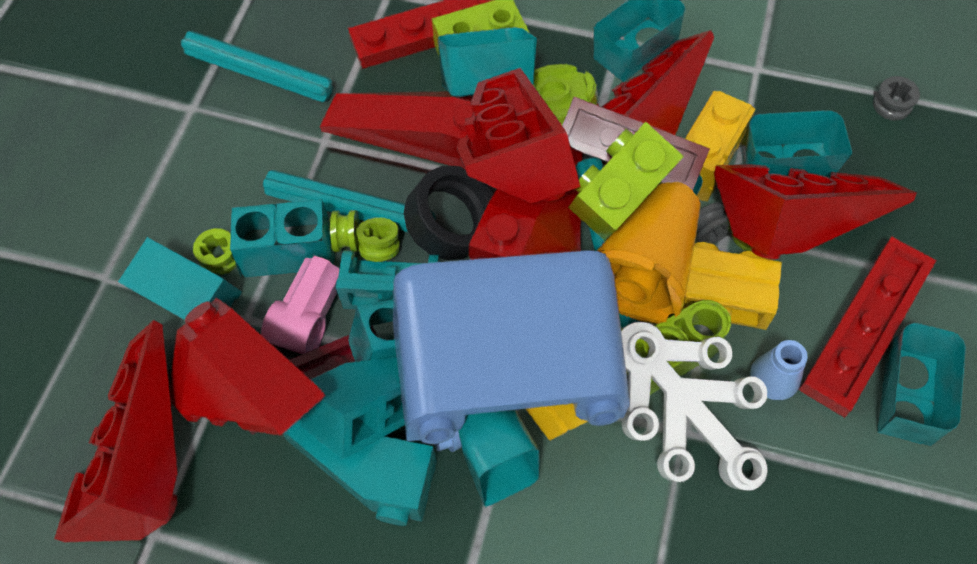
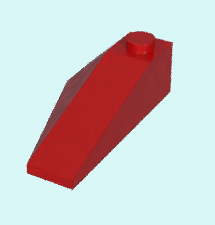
M709 30L674 42L642 67L643 74L632 78L628 82H621L612 89L615 98L605 103L602 107L642 123L647 122L650 126L676 135L714 40L712 31Z
M518 68L478 82L471 102L473 115L471 118H466L464 123L466 137L459 139L457 144V150L467 175L531 204L539 201L549 202L563 197L567 191L581 187L567 132L523 70Z
M448 91L336 93L320 124V129L322 132L449 166L464 168L457 150V144L459 139L466 137L464 123L466 118H471L473 115L471 102L474 95L455 97L451 96Z
M571 149L576 166L578 162L582 161V153ZM497 189L489 201L469 243V260L581 251V219L568 208L579 193L573 189L567 191L563 197L549 202L539 201L531 204Z
M754 164L716 165L714 171L715 180L733 236L752 246L751 251L755 255L767 259H779L783 254L806 252L913 202L917 194L915 191L878 176L832 172L830 178L808 173L804 169L790 168L788 176L768 174V167Z
M218 298L211 303L204 302L196 306L186 316V323L177 330L169 393L170 401L187 421L197 422L201 417H206L213 425L223 426L227 421L236 422L243 430L281 436L325 396L317 385L239 314Z
M153 320L128 344L108 393V400L115 402V405L106 412L99 427H95L88 443L97 446V450L85 474L76 473L56 531L55 540L62 542L141 540L162 525L167 524L175 511L177 495L173 494L178 471L162 323Z

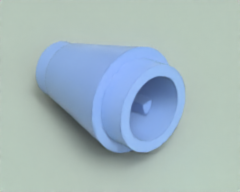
M785 340L753 362L750 377H756L765 384L768 399L785 400L792 397L798 391L808 357L806 349L794 340Z

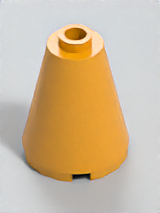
M665 182L657 185L622 225L598 248L597 251L604 253L610 260L615 278L618 311L620 314L638 321L658 324L666 322L670 314H674L676 318L681 313L686 300L701 208L699 198L689 186L679 182Z

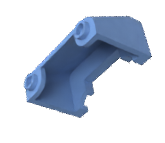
M577 251L424 263L409 266L395 276L393 282V330L407 441L421 440L427 444L443 443L452 439L455 432L462 428L466 415L573 404L576 416L582 420L589 421L591 425L595 426L608 425L620 418H624L630 404L615 278L610 260L604 253L599 251Z

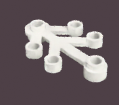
M636 322L624 327L621 330L625 367L628 372L630 399L629 407L622 419V429L626 436L632 440L645 441L653 438L658 431V418L649 409L652 378L664 392L663 452L657 461V468L661 476L669 481L683 482L688 480L694 472V459L686 451L687 418L721 457L719 474L726 485L740 490H754L760 487L767 476V464L763 455L756 449L741 447L702 401L734 403L735 406L741 409H756L761 407L767 399L765 384L756 377L739 378L734 382L681 378L667 362H698L701 367L708 370L723 368L732 359V349L730 344L721 337H712L701 342L665 340L658 328L646 322ZM638 339L645 340L649 345V354L646 358L640 357L635 351V343ZM710 344L715 345L720 353L719 360L716 363L712 362L707 355V349ZM746 384H749L754 390V398L751 402H747L742 394L743 387ZM638 414L643 415L647 420V429L642 434H638L633 428V420ZM674 455H678L683 464L682 470L677 475H674L669 469V461ZM747 459L753 465L752 476L748 479L742 473V465Z

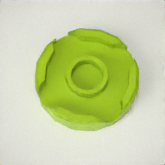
M568 64L548 65L534 70V87L561 125H563L573 97L597 105V84L592 74L586 70L585 74L577 72L576 66Z

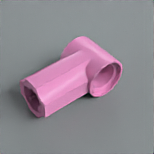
M321 257L305 258L283 301H275L268 309L263 320L261 335L270 344L301 355L319 348L326 329L325 316L337 294L336 282L340 269L329 260Z

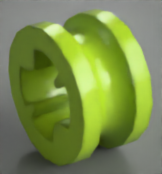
M350 210L349 214L345 216L341 215L339 211H332L330 217V236L333 252H341L344 247H349L351 251L358 252L359 241L356 231L359 226V217L356 210Z
M371 218L362 222L356 231L360 256L372 262H383L395 257L400 248L397 224L386 218Z
M221 228L206 230L197 237L193 245V253L200 266L216 275L227 274L237 266L230 250L231 234ZM219 246L224 254L215 258L210 250Z

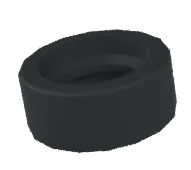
M437 167L427 172L406 198L403 212L406 229L414 242L429 255H439V258L444 260L463 259L469 255V243L494 194L487 184L469 177L466 170L462 167ZM432 192L449 193L456 196L466 205L471 213L474 225L470 234L457 235L448 232L436 222L430 212L427 200Z

